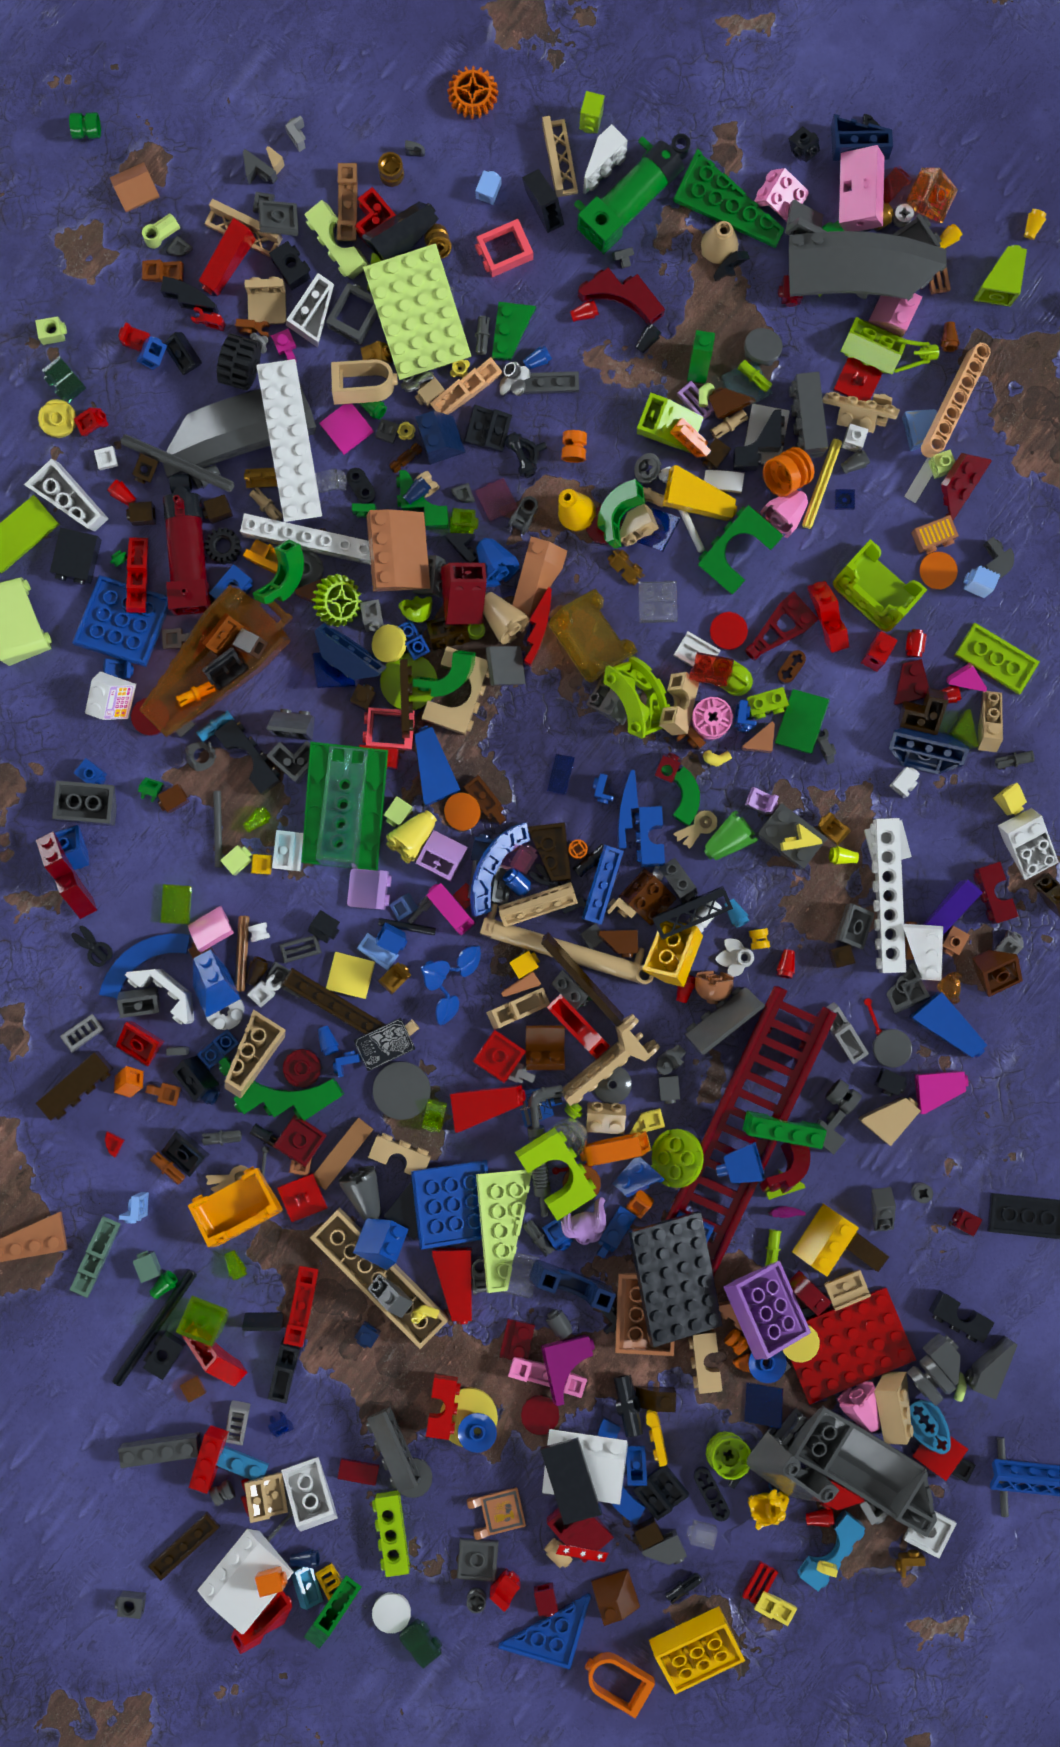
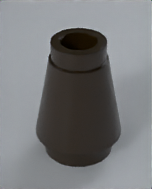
M254 956V959L250 961L245 982L255 986L268 969L267 965L269 962L261 957Z

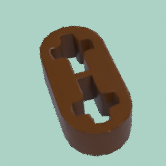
M793 651L777 673L780 683H790L803 667L806 656L802 651ZM799 655L801 663L797 662L795 666H792L791 664L794 661L792 656L796 657ZM788 668H790L791 672L789 673V676L791 678L783 679V674L781 672H786Z

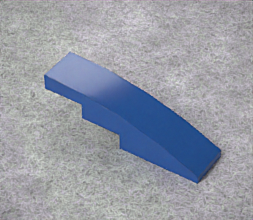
M635 770L630 771L623 790L618 819V849L627 848L625 830L633 828L631 810L638 809Z

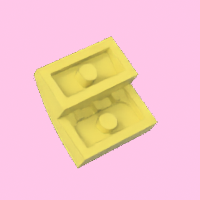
M335 952L326 988L366 999L375 961Z

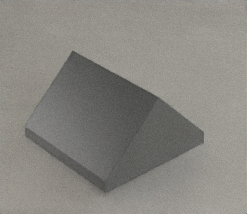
M846 904L835 941L864 949L875 913L855 904Z

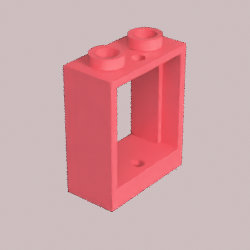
M519 219L477 236L476 251L479 256H483L484 261L482 263L486 272H490L492 277L533 260V250ZM513 231L522 253L494 265L485 243Z
M368 707V712L364 714V724H367V731H363V743H366L368 746L413 751L415 711L409 713V719H413V731H410V738H405L404 744L372 742L374 715L401 717V710Z

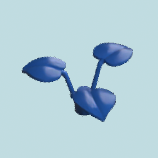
M479 945L467 947L459 954L457 968L450 967L449 963L444 960L428 961L424 966L420 967L426 988L431 991L440 988L445 994V998L440 999L436 1006V1020L440 1026L449 1022L456 1015L460 1004L458 997L455 995L450 996L442 986L443 980L446 979L449 971H460V975L463 977L471 975L480 962L481 949Z

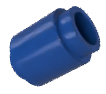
M511 868L504 874V883L517 896L526 895L530 891L531 882L519 870Z

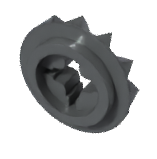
M652 453L642 455L635 464L634 473L636 479L644 484H652V481L656 480L658 474L661 473L660 467L663 464L660 462V458ZM649 465H650V466H652V468L649 470V473H648V472H646V470L649 468Z

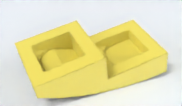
M763 1591L754 1610L788 1626L797 1607Z

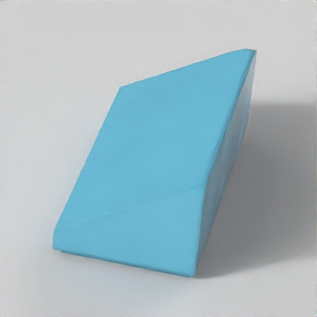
M303 1567L292 1569L294 1573L291 1575L301 1608L307 1610L323 1602L314 1569Z

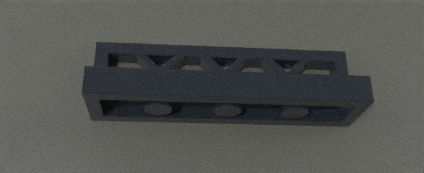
M721 886L654 915L652 919L663 940L733 909L724 886ZM724 896L728 906L722 909L713 907L715 900ZM702 905L710 908L708 914L704 917L695 914L697 908ZM683 913L692 916L690 922L686 925L678 922L680 915ZM665 921L674 923L672 930L664 934L660 924Z

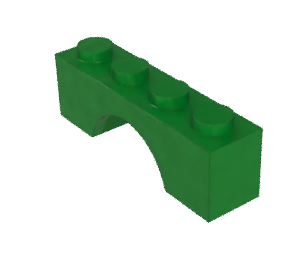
M748 1110L742 1128L749 1136L818 1149L823 1148L827 1130L817 1123L806 1121L798 1123L773 1118L764 1113Z

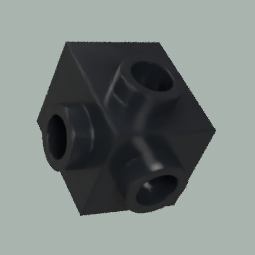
M803 126L788 138L791 152L796 158H801L805 162L809 161L820 151L818 136Z

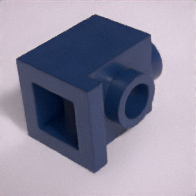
M364 1321L354 1338L357 1339L356 1342L360 1346L371 1348L381 1331Z

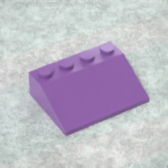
M780 1261L771 1263L724 1286V1290L754 1359H768L811 1333Z

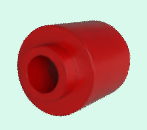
M912 629V632L907 633L906 656L922 657V653L925 652L927 634H923V630Z

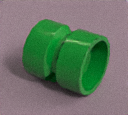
M97 112L86 113L85 116L82 113H70L69 126L72 139H82L86 135L89 139H100L101 123Z

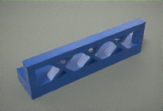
M607 845L603 846L582 919L602 925L624 852L623 850Z
M999 1459L993 1460L994 1477L989 1484L991 1490L1060 1496V1489H1054L1060 1487V1466Z

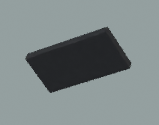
M991 1193L987 1231L1060 1239V1199Z
M579 1438L541 1447V1454L564 1525L602 1515Z

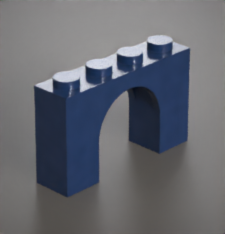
M535 1259L529 1278L537 1288L554 1294L557 1289L567 1291L586 1300L591 1307L608 1313L616 1296L606 1283Z

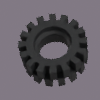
M218 528L217 531L212 530L213 533L211 535L208 534V540H205L207 554L218 564L226 565L225 563L227 562L230 564L232 560L235 561L237 555H240L241 542L232 530H228V528ZM221 539H226L230 542V549L225 553H220L216 549V544Z

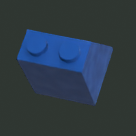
M211 949L193 959V988L206 1017L241 999L228 969Z

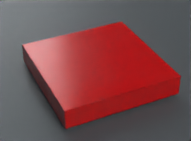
M494 1029L473 1062L505 1083L526 1051Z

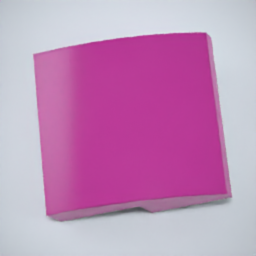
M352 403L343 404L319 423L343 455L374 432Z

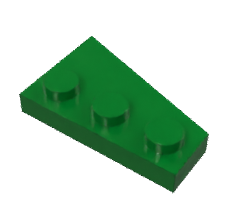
M506 302L498 303L492 359L512 360L521 338L529 325V321L536 310V306Z

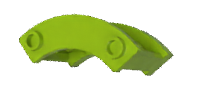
M633 656L629 658L628 662L614 667L606 666L603 683L610 687L622 701L628 719V733L642 739L645 738V735L663 729L659 725L663 708L670 707V704L667 705L666 690L661 680L654 676L651 672L652 669L645 662ZM635 685L645 692L647 696L646 706L641 702L635 690Z

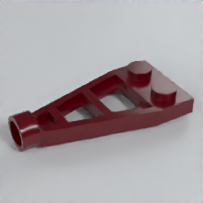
M793 591L777 606L753 643L745 649V652L755 661L762 654L806 632L819 618ZM783 614H787L796 624L793 629L787 632H782L777 626V622ZM769 629H773L779 636L771 644H768L763 639Z

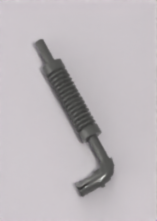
M562 1085L546 1088L543 1086L531 1094L528 1100L532 1126L527 1127L529 1143L545 1133L544 1126L539 1125L538 1106L540 1102L546 1101V1099L563 1097ZM548 1161L532 1171L534 1196L539 1197L541 1217L549 1216L548 1206L544 1201L547 1196L551 1195Z

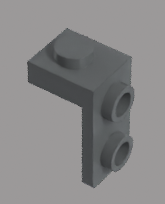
M675 858L660 867V871L676 892L681 903L696 898V895H698L696 886Z

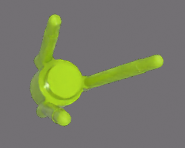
M898 338L897 342L921 346L919 351H914V355H919L923 360L894 370V373L922 364H929L931 360H937L939 357L938 345Z

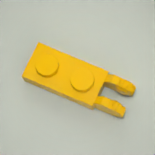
M647 1410L646 1423L652 1428V1430H649L651 1442H655L656 1449H653L654 1459L659 1461L660 1467L667 1466L668 1457L659 1416L657 1415L658 1412Z

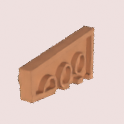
M60 1211L0 1238V1262L67 1250L62 1212Z

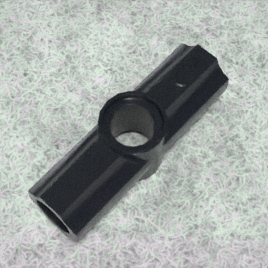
M631 1375L615 1377L613 1379L618 1398L616 1400V1410L618 1415L622 1416L626 1437L642 1435L643 1430L639 1416L641 1403L638 1396H635Z

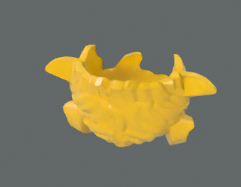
M774 1489L770 1493H761L748 1497V1504L752 1513L751 1517L756 1521L755 1528L757 1530L771 1524L779 1525L781 1521L785 1520L789 1497L783 1492L779 1491L777 1493V1489Z

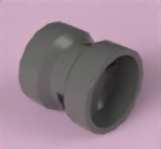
M228 1479L221 1482V1485L213 1486L209 1490L216 1506L223 1504L227 1499L231 1500L236 1497L233 1485Z
M473 1588L468 1592L466 1603L470 1612L480 1613L485 1609L486 1593L481 1588Z

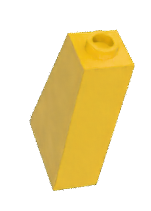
M674 465L669 469L662 506L723 521H728L736 515L737 506L735 505V498L680 466Z

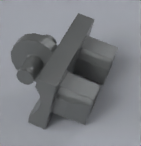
M676 1045L674 1048L660 1054L656 1063L658 1073L668 1075L680 1067L684 1062L681 1058L686 1054V1051L680 1045Z

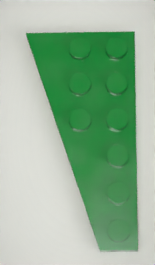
M697 148L673 202L717 222L727 221L734 230L773 248L777 247L784 232V228L776 220L759 208L754 200L752 201L745 195L746 193L725 173L718 170L715 164L704 157Z

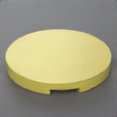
M473 1387L460 1389V1394L455 1395V1403H458L457 1415L452 1416V1422H456L454 1434H450L449 1440L463 1447L458 1439V1427L467 1415L483 1413L489 1416L497 1426L498 1414L492 1398L484 1391ZM444 1402L442 1404L440 1413L445 1409ZM475 1428L474 1433L480 1434L481 1429Z

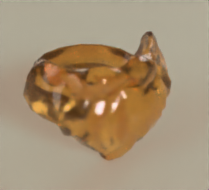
M951 972L946 977H943L937 985V989L943 992L952 1004L960 1002V978L962 975L958 972Z

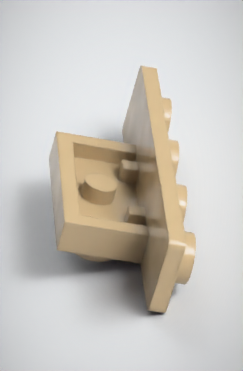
M836 392L826 393L823 397V403L840 407L836 425L848 427L850 424L866 428L871 433L875 431L878 416L896 419L900 412V409L893 405H880L872 400L862 401L854 396L844 397Z

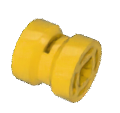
M768 928L749 931V937L752 938L751 950L770 947V941L767 940Z

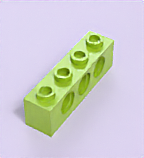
M398 1490L376 1493L375 1500H372L373 1511L377 1512L378 1517L375 1520L376 1532L380 1531L381 1538L378 1539V1549L383 1553V1559H380L381 1570L385 1571L386 1577L409 1574L410 1562L400 1492L398 1493ZM389 1510L393 1513V1516L387 1518L383 1515V1512ZM393 1530L396 1535L389 1537L386 1535V1531ZM396 1550L399 1555L392 1557L388 1552Z

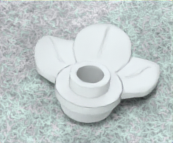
M725 939L726 950L719 953L715 960L720 965L728 967V974L733 977L739 976L745 967L753 963L754 954L750 949L744 948L739 940ZM742 954H746L748 956V959L746 961L741 960Z

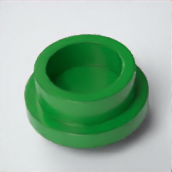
M117 551L111 556L113 560L110 563L116 567L127 560V552Z

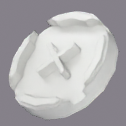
M388 1592L381 1595L375 1601L372 1609L374 1624L385 1633L402 1631L408 1625L411 1617L409 1602L399 1593Z

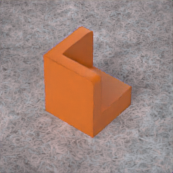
M129 1066L123 1068L115 1075L114 1093L126 1097L134 1096L143 1088L144 1071Z

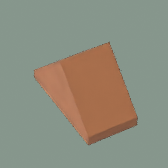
M773 721L745 743L741 749L743 751L771 753L773 750L775 727Z

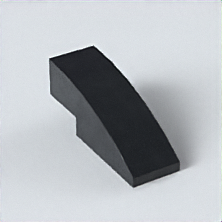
M163 276L160 291L165 298L177 299L181 308L193 310L194 307H199L203 312L218 314L219 310L216 304L201 291L185 282Z
M283 1337L268 1399L287 1404L301 1347L283 1344L285 1338Z

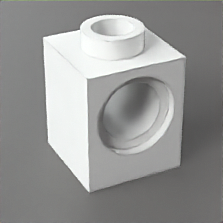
M850 424L846 430L841 448L860 452L864 446L868 429Z

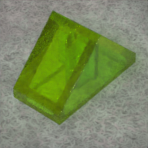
M971 709L962 712L948 734L970 749L978 747V741Z

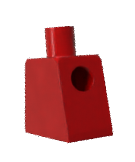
M878 631L861 664L878 672L887 661L898 640L883 631Z

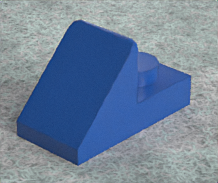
M628 1446L627 1486L647 1485L645 1446Z

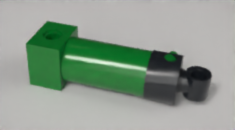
M680 133L673 137L670 145L664 141H658L654 146L643 136L640 137L638 143L647 151L642 156V159L602 199L596 196L587 206L580 200L574 203V206L580 211L578 214L577 230L603 255L622 238L623 228L684 170L682 159L687 157L691 143L687 135ZM681 144L685 148L679 149L676 147V145Z

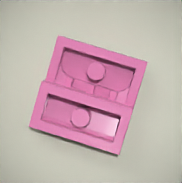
M222 906L217 907L188 925L192 939L200 953L234 933Z

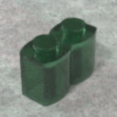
M60 356L42 370L45 374L44 380L49 386L54 384L57 388L55 393L62 401L66 399L68 402H71L86 389Z
M417 1618L399 1633V1639L412 1654L416 1662L422 1668H425L442 1654V1643L436 1636L433 1638L429 1633L430 1628L425 1621L421 1622Z

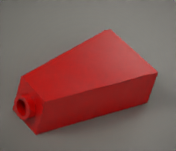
M235 218L230 222L199 279V282L203 285L202 289L210 295L214 293L218 296L256 241L251 230Z
M522 1085L450 1094L455 1133L469 1129L524 1105L526 1094L522 1090Z
M433 1248L432 1256L451 1319L456 1321V1324H468V1321H472V1248Z

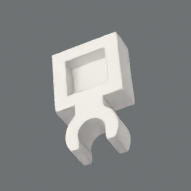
M274 974L269 976L266 983L261 980L247 994L259 1007H262L275 995L274 991L278 990L282 985L281 981L278 984L272 983L275 977Z

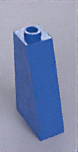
M424 726L417 730L418 733L415 734L423 801L425 806H429L461 790L433 727L428 728V726Z
M937 992L909 1016L913 1021L968 1057L977 1058L985 1052L984 1048L987 1044L943 992Z

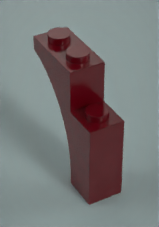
M608 267L604 271L603 269L599 270L591 281H585L579 286L578 298L582 302L594 299L619 302L635 311L647 325L655 323L664 316V307L638 274L634 277L629 276L626 278L622 285Z
M51 832L37 839L36 843L44 867L55 879L59 894L76 915L82 919L97 911L92 895L74 871L56 834Z

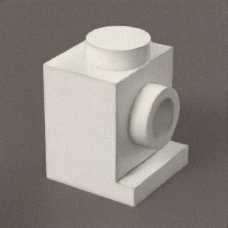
M906 767L890 784V787L900 796L906 798L910 794L907 791L911 792L918 784L916 780L920 773L912 767L910 769Z

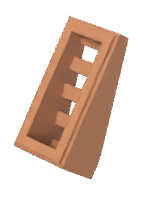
M530 972L503 990L501 994L503 997L537 987L541 983L534 972Z

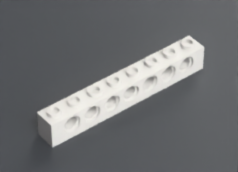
M244 513L240 529L243 537L278 545L287 540H292L299 543L302 550H310L314 553L371 565L368 540Z
M900 818L875 819L870 824V833L874 835L875 843H871V853L875 854V862H872V873H875L873 892H876L873 908L874 912H877L874 928L875 931H878V938L875 939V948L878 950L879 958H876V968L879 969V973L906 972ZM883 833H887L890 837L887 844L881 841ZM884 852L890 854L891 859L888 863L882 860ZM885 871L891 875V879L888 882H885L882 878ZM886 890L890 891L892 895L889 901H886L883 897ZM886 910L892 912L890 920H886L884 917ZM887 929L893 931V937L890 940L885 937ZM888 948H892L894 951V956L891 959L886 956Z

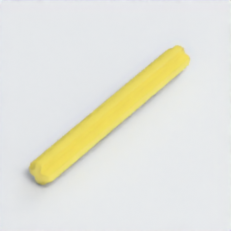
M834 438L829 447L802 526L811 529L842 445V441Z

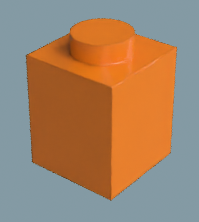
M281 1566L258 1572L255 1577L260 1597L282 1592L288 1582L286 1572H282Z

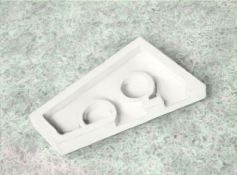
M904 924L903 928L921 979L941 981L943 926Z

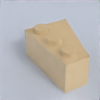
M887 1372L882 1375L874 1391L883 1439L888 1444L907 1445L910 1438L913 1437L907 1373Z

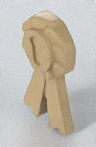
M701 811L695 816L693 825L673 833V835L677 837V842L689 836L683 842V845H687L690 849L701 833L708 834L716 829L717 817L711 811Z
M243 1165L234 1167L229 1175H206L208 1179L207 1185L219 1183V1185L211 1188L215 1193L241 1179L244 1175L243 1171L248 1169V1167Z

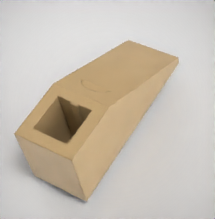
M986 691L982 692L978 726V750L997 752L1003 741L1002 693Z

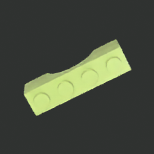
M321 200L304 214L308 219L306 221L307 225L312 231L315 230L319 235L317 237L318 241L322 246L326 245L329 249V252H327L329 257L334 262L337 261L340 265L338 269L344 277L348 276L353 280L364 271L363 267L370 265L356 247L342 248L338 246L334 238V229L338 218L326 202Z

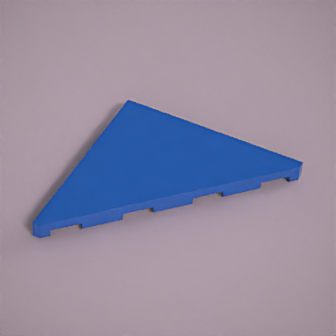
M588 1593L559 1609L553 1616L545 1617L500 1642L498 1649L571 1669L591 1594Z

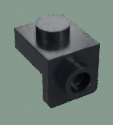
M581 897L577 899V904L562 908V911L566 914L581 906L584 911L587 900H583Z
M612 1304L609 1313L602 1311L610 1321L603 1328L606 1335L609 1332L614 1333L616 1331L617 1309Z

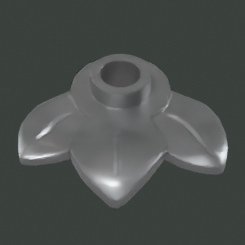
M517 362L507 363L504 367L505 376L500 381V394L504 396L512 391L516 396H521L525 391V381L531 378L529 368L521 366Z
M425 372L415 378L414 376L405 378L401 387L405 389V392L417 390L422 382L434 379L432 375L434 372Z

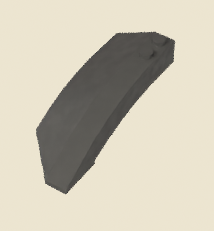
M829 231L789 235L790 297L855 293L908 299L909 301L917 290L923 289L933 280L935 274L939 271L942 272L947 267L946 249L907 237L857 231Z
M300 386L308 435L310 436L315 434L316 424ZM261 389L227 398L188 413L166 452L205 468L223 460L271 446ZM163 463L167 478L170 475L186 474Z
M822 1406L796 1431L788 1444L787 1450L800 1462L838 1482L892 1516L896 1521L925 1537H928L936 1524L937 1517L933 1508V1498L928 1484L927 1470L888 1443L828 1408Z

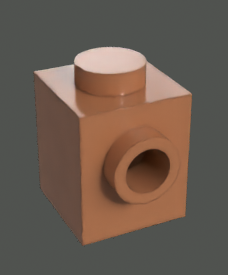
M951 926L943 936V953L951 957L953 955H960L970 935L955 926Z

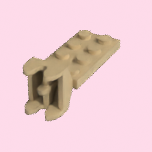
M633 1014L624 1018L621 1025L615 1026L619 1042L615 1043L563 1087V1097L570 1106L579 1103L583 1099V1095L588 1091H593L602 1079L609 1078L613 1074L614 1069L618 1066H623L628 1061L630 1055L646 1061L658 1051L660 1046L658 1043L656 1044L655 1040H651L642 1046L639 1040L643 1037V1034L639 1032L634 1036L630 1030L639 1022Z

